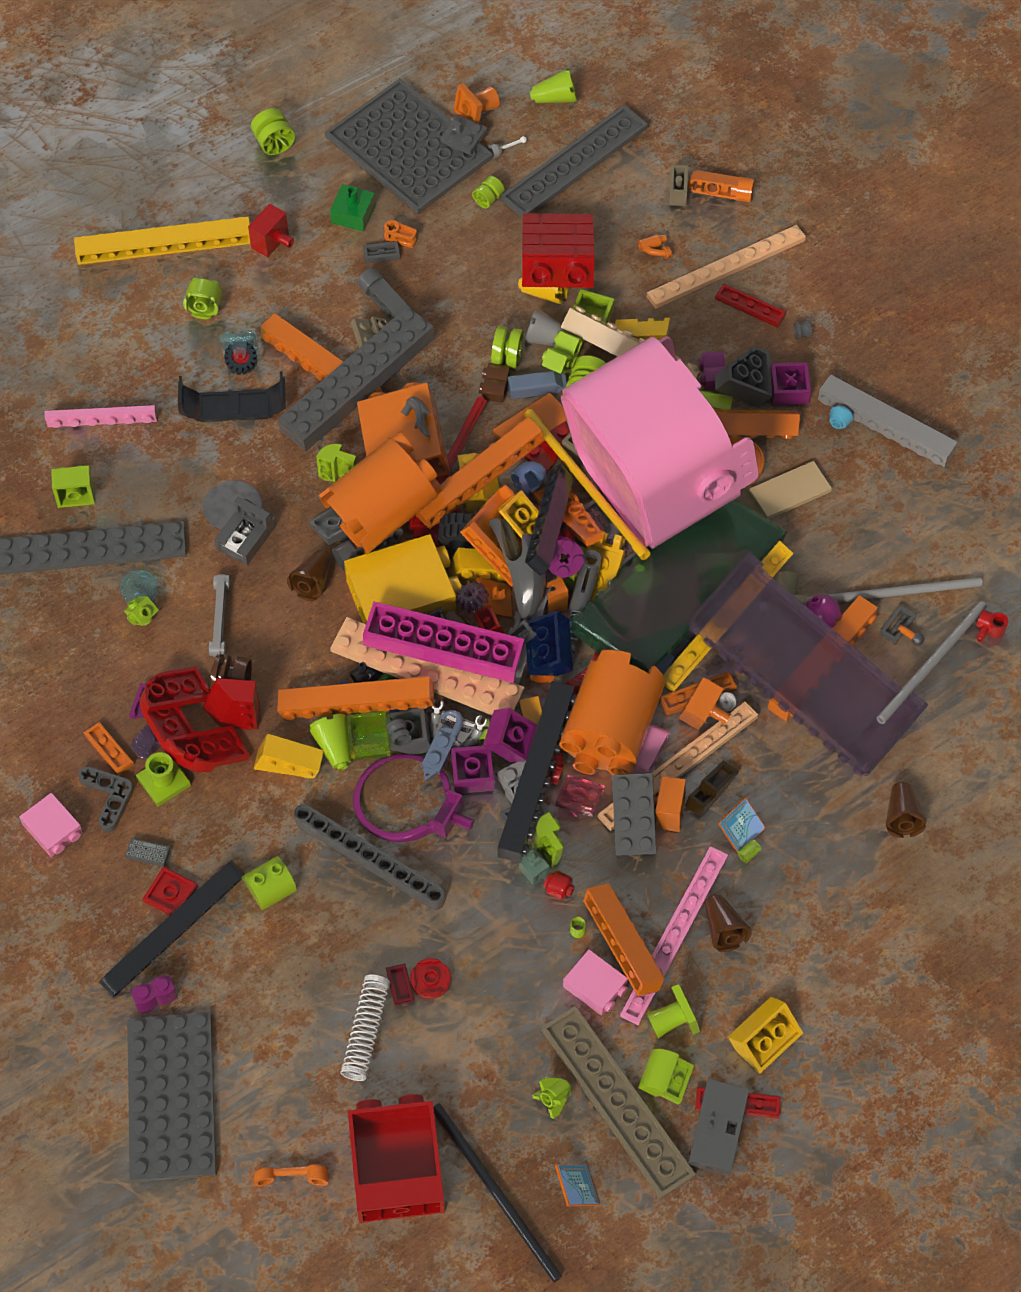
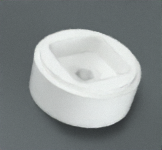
M730 692L721 693L716 702L717 707L726 712L732 711L736 706L735 696Z

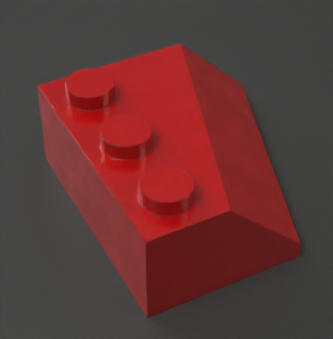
M216 678L206 702L203 703V709L218 726H233L244 730L258 729L261 707L256 681Z

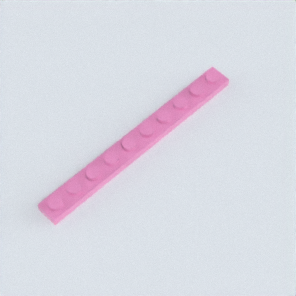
M711 846L652 954L654 962L659 970L662 971L664 977L728 858V854ZM633 989L620 1017L639 1026L656 992L638 997Z

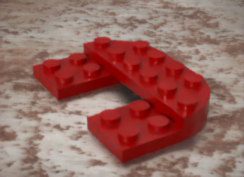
M197 666L158 673L148 681L140 697V708L162 749L173 761L189 770L202 773L212 772L217 766L248 760L250 754L233 726L194 732L180 706L206 702L207 696L211 692Z

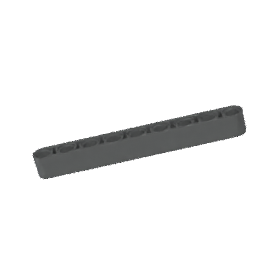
M301 804L295 808L294 817L299 828L433 910L443 907L444 891L439 885L312 807ZM301 815H308L306 818H299ZM319 824L324 825L323 828H316ZM335 834L340 835L339 838H332ZM349 845H357V847L353 849L348 848ZM368 854L373 855L370 859L365 858ZM382 865H389V866H390V867L387 868V869L381 868ZM399 875L407 876L404 879L397 878ZM416 885L423 886L422 889H415L414 887ZM433 895H438L440 897L437 900L431 899Z

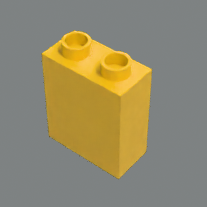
M430 534L344 561L346 582L363 624L367 623L373 601L423 614H429L442 607L445 618V614L448 611L456 613V600L463 598V591L458 577L448 578L445 568L450 567L451 564L445 546L435 547Z

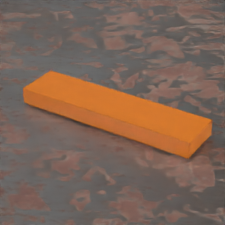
M729 671L708 678V680L723 688L722 693L737 690V685ZM699 682L660 697L659 702L666 716L684 709Z

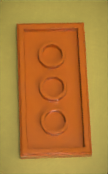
M548 393L494 428L493 434L498 439L502 438L506 432L511 431L520 421L526 419L524 414L529 409L535 411L549 431L563 422L565 424L568 422L563 406L551 393Z

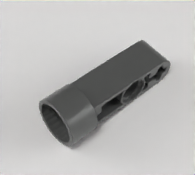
M375 267L368 268L357 279V285L367 296L371 297L390 320L408 306Z
M399 528L371 552L387 548L399 541L403 536V530ZM351 540L345 541L332 549L333 556L343 571H345V560L365 554L363 547L358 548Z

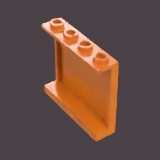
M505 484L494 492L460 533L512 587L511 575L502 549L493 529L488 524L493 518L506 520L499 512V508L515 494ZM513 529L522 551V539Z

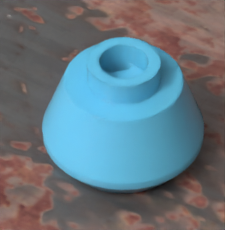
M838 405L830 409L829 421L834 428L843 429L853 421V414L847 407Z

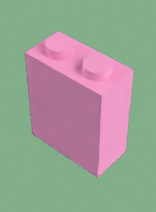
M52 793L19 816L22 825L50 857L60 854L68 844L77 841L83 834L80 824Z
M588 950L563 979V987L602 1016L606 1011L610 1012L616 1003L614 1001L618 996L622 997L628 990V979L592 951Z

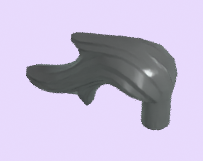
M408 398L401 413L407 416L411 409H414L416 414L414 428H419L423 435L430 438L426 427V414H430L429 410L419 398Z

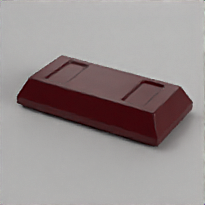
M406 963L386 967L394 1005L414 1002L415 999Z

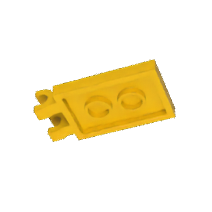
M601 530L603 539L587 546L586 551L595 550L601 556V567L591 601L609 606L626 553L621 550L626 539L615 534L613 545L607 544L605 542L609 534ZM588 559L586 562L593 565L596 563V560ZM587 573L583 587H586L590 573Z

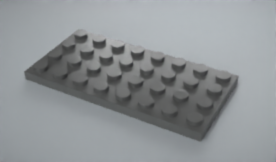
M211 1012L127 1019L130 1182L216 1176Z

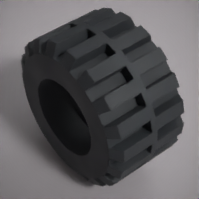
M452 513L442 516L437 539L439 545H444L446 550L456 553L458 548L475 549L460 533L474 515Z

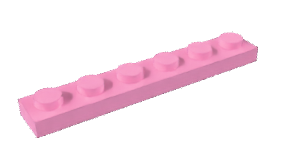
M155 405L45 411V420L47 427L58 428L62 426L157 422Z

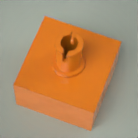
M703 677L678 719L697 730L700 729L709 716L725 725L731 714L716 706L723 688Z
M662 776L659 794L654 796L656 829L680 832L686 799V779Z

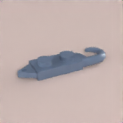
M448 710L441 716V719H445L447 716L452 715L456 718L453 729L441 728L437 731L421 764L424 769L425 781L441 773L451 748H453L463 726V717L456 710Z

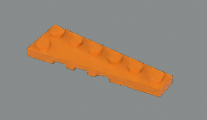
M545 488L533 493L534 500L540 505ZM571 488L562 525L586 546L593 545L603 539L602 532L594 520L591 519L590 514L586 512L583 504L579 502L577 495L573 493Z

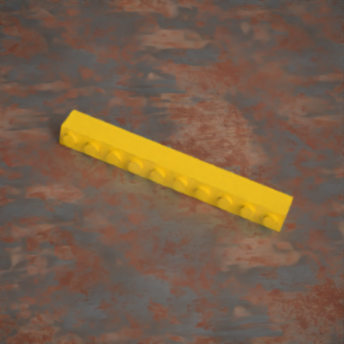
M249 216L74 237L75 255L78 265L247 245L250 244Z

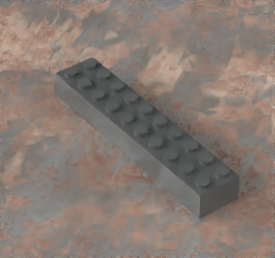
M407 306L278 418L280 431L305 452L350 414L357 407V402L367 399L435 339L434 327Z

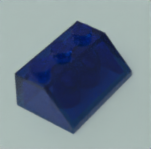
M554 611L529 620L528 623L536 635L526 643L528 674L559 676L573 671L569 618L558 611Z

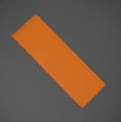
M100 722L83 732L84 736L118 776L134 766V762Z

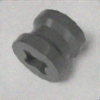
M805 320L803 323H793L796 340H800L802 337H812V328L809 320Z

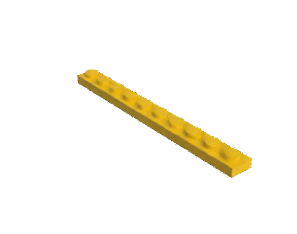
M781 541L775 544L669 666L663 676L665 678V686L671 692L677 689L794 554Z

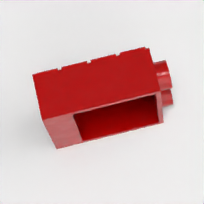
M523 213L522 287L594 288L593 214L539 215Z
M410 1094L400 1097L398 1105L382 1106L380 1100L368 1099L358 1102L356 1110H348L359 1223L445 1213L433 1100L424 1101L422 1095Z

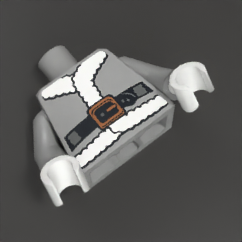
M434 699V706H432L434 709L430 719L432 739H434L437 731L441 728L453 729L456 718L452 715L441 719V716L445 713V711L440 713V709L444 707L443 700L441 701V706L437 708L435 706L436 699ZM482 715L477 716L475 722L463 718V726L453 748L476 746L479 742V737L483 733V727L489 724V719H485L484 724H481Z

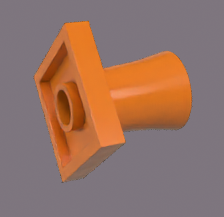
M462 83L457 87L453 111L457 115L479 124L482 112L499 108V96L491 86L474 95Z

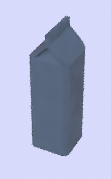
M555 371L508 377L510 400L547 395L548 393H559L566 388L567 384L565 373L560 374Z

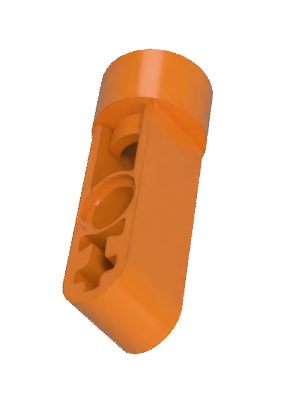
M695 170L690 175L687 187L694 193L751 203L755 179Z

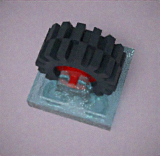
M244 330L242 333L225 332L224 335H220L222 351L225 352L224 359L227 368L233 373L236 372L237 375H240V373L245 375L246 372L250 373L251 369H254L256 367L255 364H257L255 349L258 348L256 332Z

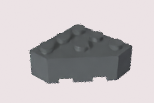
M754 346L728 364L715 375L716 391L758 407L772 397L769 351Z

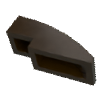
M723 760L701 781L700 786L688 796L685 806L701 817L723 794L739 771Z

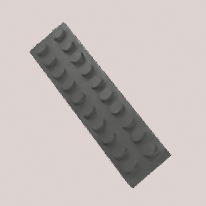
M625 105L621 106L500 196V200L522 219L523 213L533 214L648 128V123Z
M184 521L0 539V575L186 557Z

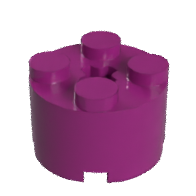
M558 536L549 570L558 577H570L581 569L584 563L583 551L573 539ZM562 553L566 555L564 560L560 556Z

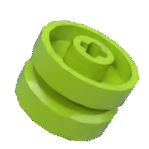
M497 326L492 346L491 363L502 365L506 357L507 366L515 369L518 368L523 349V329L514 328L509 336L507 327Z

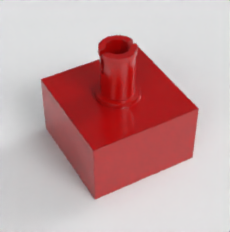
M270 203L248 226L251 248L266 257H269L280 244L287 248H291L294 244V238L288 236L286 212Z

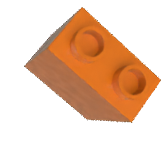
M417 382L408 383L401 390L387 394L383 392L373 393L366 400L357 402L366 456L386 440L393 438L400 432L414 449L412 453L418 462L424 458L435 470L437 477L450 474L437 404L427 382L422 384ZM408 398H419L429 410L430 414H426V427L430 438L423 435L419 428H414L416 423L414 409H411L407 416L401 413Z

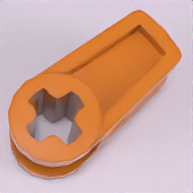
M389 220L384 224V239L386 242L398 241V245L409 248L415 246L417 241L415 237L417 234L416 229L398 223L395 220Z

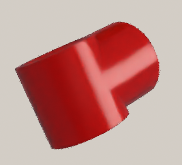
M983 609L976 624V627L981 628L977 641L982 642L987 633L993 638L1002 637L1008 626V617L1000 612L992 613Z

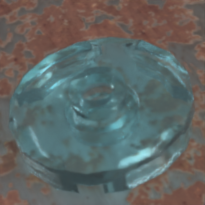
M136 570L126 574L120 583V593L127 603L138 596H148L152 601L158 592L157 580L154 575L144 570Z

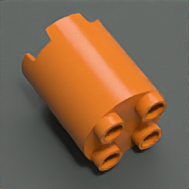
M400 432L393 438L386 440L318 495L326 509L331 506L343 521L339 527L358 548L363 547L366 555L434 501L437 495L443 491L441 485L435 479L437 477L435 470L424 458L418 462L412 453L414 450L412 445Z
M602 650L597 661H590L559 743V746L575 758L573 767L583 774L593 775L596 769L609 771L612 775L632 774L665 685V678L655 666H652L647 673L629 664L631 653L618 650Z

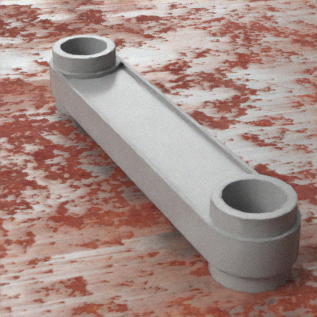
M226 574L214 575L213 579L214 590H216L213 641H209V656L216 657L217 654L226 655V642L223 641L226 590H230V575Z

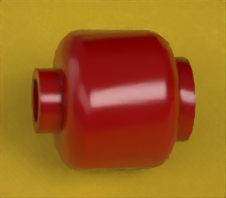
M558 870L553 873L550 872L544 882L546 893L559 900L565 899L566 896L570 897L575 889V886L572 885L573 878Z

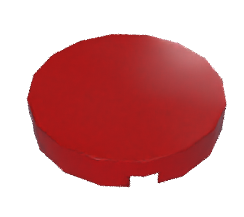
M434 958L421 960L411 971L410 982L412 989L417 995L426 999L441 997L451 985V973L448 966Z

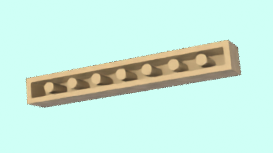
M577 305L569 309L561 325V328L616 356L622 355L645 341L643 338L639 340L634 338V334L627 330L621 331L617 329L618 326L614 323L601 321L602 318L596 314L589 315L585 313L586 310ZM684 363L697 380L701 372L697 370L698 367L692 363Z

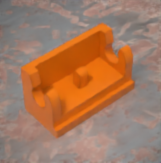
M561 577L546 583L545 588L554 587V591L547 593L548 617L568 610V589Z

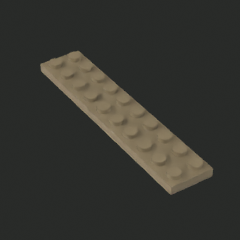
M576 1006L541 1027L542 1033L660 1200L696 1176Z

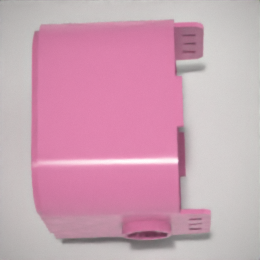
M668 336L660 340L654 337L648 338L564 388L562 391L563 395L561 396L572 440L585 469L638 540L645 547L648 546L652 549L738 498L740 490L754 482L759 475L753 441L747 437L731 445L722 422L709 402L698 390L701 388L700 383L680 359H676L673 341Z

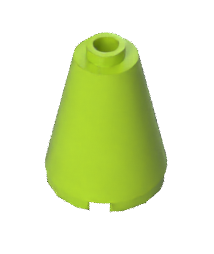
M569 68L532 86V90L529 91L531 100H535L536 103L577 102Z
M335 714L331 719L324 717L312 723L309 728L310 733L320 749L324 750L323 753L332 768H337L338 771L347 769L349 767L348 764L351 763L346 715Z

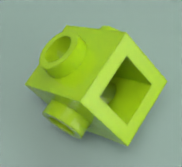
M148 596L134 598L124 610L131 624L141 626L149 624L153 620L152 617L159 611Z

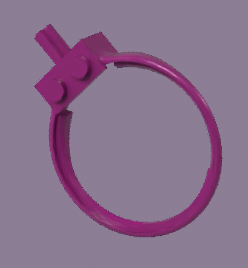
M395 754L382 758L364 771L355 786L353 807L359 822L372 835L386 841L409 842L423 838L431 833L447 838L454 824L470 831L475 822L474 819L460 814L464 808L463 796L451 791L449 779L443 769L438 776L442 781L444 793L447 794V797L434 820H430L428 826L424 823L409 831L390 833L378 829L367 820L361 809L360 794L369 775L384 765L385 762L394 759L406 758L423 762L425 757L419 755Z

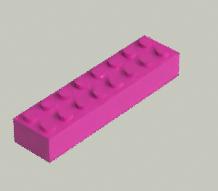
M373 601L363 632V646L514 683L524 647L523 638Z

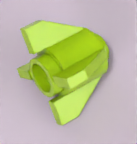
M544 1077L539 1081L542 1090L534 1093L532 1097L536 1100H542L545 1106L550 1107L548 1110L551 1118L554 1119L560 1115L568 1097L571 1096V1085L562 1078Z

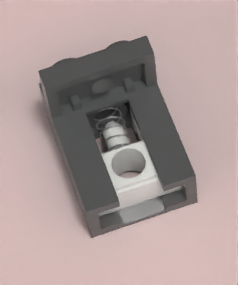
M238 496L234 501L235 513L216 536L215 546L221 552L248 565L273 532L276 523L275 517L265 508H259L250 500L242 499Z

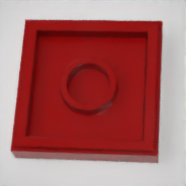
M163 866L142 901L171 915L194 894L198 888V883Z

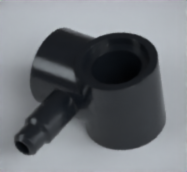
M362 662L349 672L354 683L376 681L384 673L366 666Z

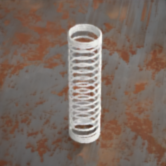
M370 974L364 978V989L361 990L362 995L360 996L361 1001L358 1002L359 1007L356 1009V1019L353 1021V1032L350 1033L351 1038L348 1040V1051L345 1052L347 1057L344 1058L345 1063L340 1071L341 1075L355 1081L367 1079L368 1073L366 1071L369 1070V1067L364 1064L371 1063L367 1059L372 1057L369 1052L374 1051L371 1046L375 1045V1042L371 1039L377 1038L373 1033L378 1032V1029L375 1027L380 1026L377 1021L381 1020L379 1016L383 1013L381 1008L385 1007L381 1002H385L386 999L383 996L388 995L385 990L389 989L390 981L379 975ZM368 989L379 990L386 994L373 993ZM366 995L377 996L383 998L384 1000H375L367 997ZM364 996L368 1000H362L361 997ZM366 1001L381 1004L382 1007L370 1005ZM362 1002L367 1006H360V1003ZM361 1008L365 1012H359L358 1009ZM364 1008H373L379 1010L381 1013L371 1012ZM362 1014L374 1015L379 1017V1019L369 1018ZM360 1020L372 1021L377 1023L378 1025H370ZM358 1026L369 1027L376 1031H368ZM354 1027H357L362 1031H354ZM355 1033L360 1037H352V1034ZM358 1033H367L373 1035L374 1037H366ZM353 1039L354 1041H356V1042H358V1043H352V1044H351L350 1041ZM356 1039L368 1040V1041H371L373 1044H368V1043L360 1042V1041H358V1040H356ZM354 1045L365 1046V1047H368V1048H370V1049H372V1050L361 1049V1048H358V1047H356V1046H354ZM352 1051L363 1052L370 1056H362ZM350 1052L356 1056H348L347 1053ZM348 1058L354 1062H346V1059ZM352 1058H360V1059H364V1060H366V1061H368V1062H366V1063H365V1062H360V1061H356V1060H354V1059H352ZM350 1064L361 1065L366 1067L367 1069H362L357 1066H352Z

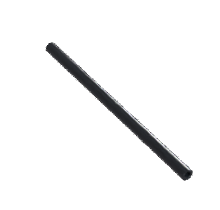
M440 1103L436 1104L433 1107L434 1114L553 1283L558 1281L562 1277L560 1272Z

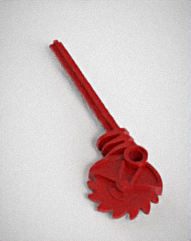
M483 396L481 398L477 397L447 455L450 473L487 403ZM450 474L436 477L435 479L441 485ZM456 509V510H454L452 513H461V512H460L458 509ZM416 515L410 519L409 532L414 531L413 539L430 534L435 547L440 546L437 542L440 522L429 530Z

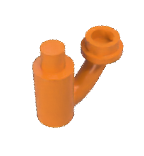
M656 234L638 240V247L641 252L653 256H664L665 259H669L672 256L669 246H663L662 250L654 249L661 246L662 242L667 241L665 234L661 236Z

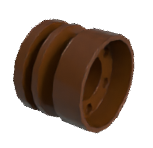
M217 654L211 669L210 689L216 678L251 681L252 660L250 658L237 657L233 665L232 656L227 655L224 658L223 654Z

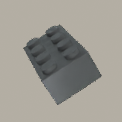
M653 774L612 775L616 856L657 854Z

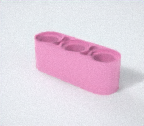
M654 724L650 725L632 773H651L669 738L670 731Z

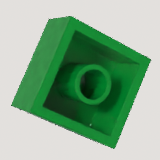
M342 184L330 209L331 223L364 232L375 208V193Z

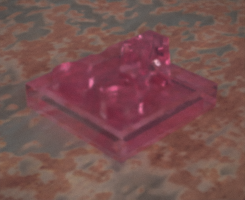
M567 774L556 799L555 806L571 811L570 816L578 817V814L593 818L605 786Z

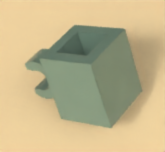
M535 849L529 850L527 857L523 856L521 863H519V869L532 885H535L549 874V865Z

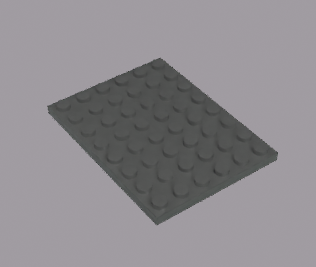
M400 78L325 132V137L417 214L493 158V154L480 143L471 155L441 143V136L447 130L452 120Z

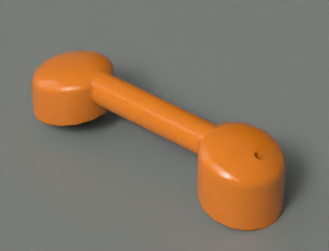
M318 1164L280 1168L263 1167L255 1171L253 1185L257 1187L269 1185L274 1182L276 1176L307 1175L309 1183L326 1186L328 1185V1170L326 1167Z

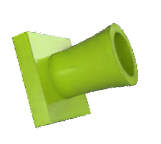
M163 752L154 753L149 756L145 763L146 769L136 774V778L157 807L191 786L190 781L175 761Z
M679 984L671 987L676 1002L646 1012L658 1039L686 1022L693 1035L700 1032L696 1018Z

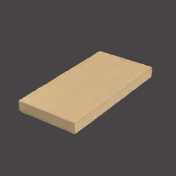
M814 461L749 489L750 495L767 520L832 491L831 486Z

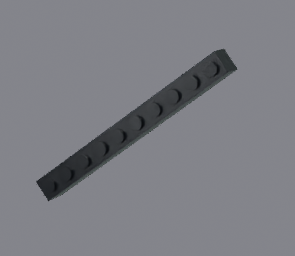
M551 682L498 845V858L521 863L523 856L527 857L529 851L527 843L529 839L533 838L535 831L533 824L539 820L540 811L538 808L539 805L544 804L546 794L543 792L545 788H549L551 781L549 774L550 771L554 772L556 766L554 758L555 755L560 753L561 747L559 742L571 713L570 708L574 705L577 697L574 694L575 686Z

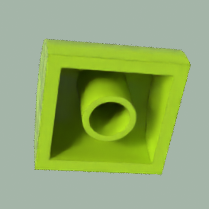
M278 856L242 876V880L262 911L297 891L290 872Z

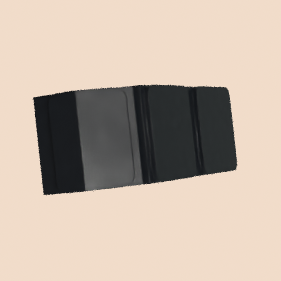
M280 371V381L266 390L199 393L183 385L182 376H179V414L193 418L196 421L217 422L268 419L286 409L285 376H283L282 371Z

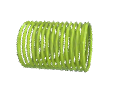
M751 839L738 851V856L742 861L748 863L762 848L757 841Z
M575 917L571 921L570 933L575 938L583 937L585 935L586 922L582 917ZM576 925H580L583 927V929L576 930L573 927Z

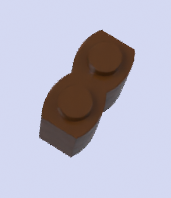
M488 363L487 368L483 369L482 378L485 380L484 383H480L479 393L485 397V400L503 403L510 375V366Z

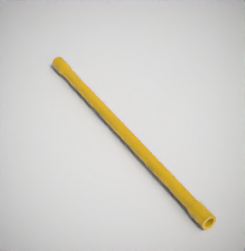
M533 409L527 410L524 414L525 418L529 417L542 430L545 441L625 537L640 559L646 560L650 556V551L624 523L542 423V420Z

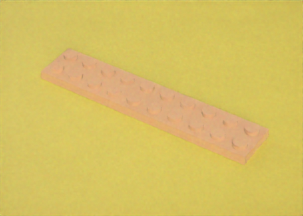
M346 617L331 646V652L358 663L362 662L366 666L399 679L430 676L434 684V693L493 715V711L497 709L511 708L515 711L525 688L516 683L363 646V632L366 624Z

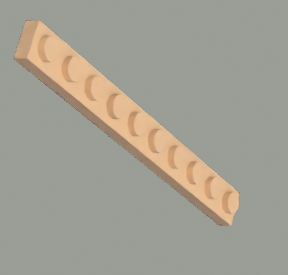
M797 225L792 226L647 292L646 297L654 308L657 309L798 245L806 240V236Z
M746 702L742 703L730 713L731 715L725 725L720 721L653 771L654 796L659 794L662 776L682 777L758 718V714ZM613 803L598 813V818L610 831L614 829Z

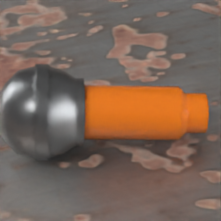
M899 625L898 630L910 638L914 645L920 646L924 643L925 638L923 634L913 632L907 627Z

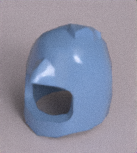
M530 461L514 468L510 476L518 491L522 490L526 496H529L543 486L547 478V471L542 464Z

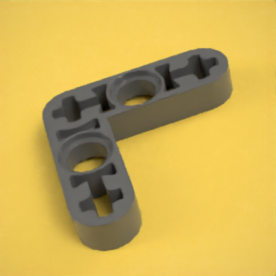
M83 767L78 773L80 783L85 787L110 794L99 816L98 823L102 831L112 832L116 829L133 793L132 783L126 778L102 770ZM91 774L92 778L88 777L86 780L84 779V776ZM103 779L111 780L108 786L100 785ZM125 785H127V789L123 790L122 797H120V787L123 788ZM115 801L121 803L118 809H112L110 806ZM110 818L112 823H108L106 826L104 821H108Z

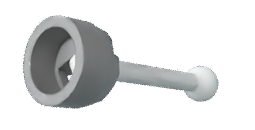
M522 136L519 140L504 146L492 144L488 146V150L493 154L494 159L502 154L503 149L519 143H526L527 138Z

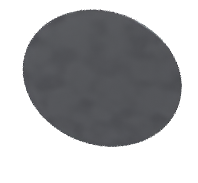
M226 481L216 485L207 493L203 502V513L210 524L222 530L235 513L234 501L238 496L242 499L250 500L259 508L262 507L261 496L248 483Z

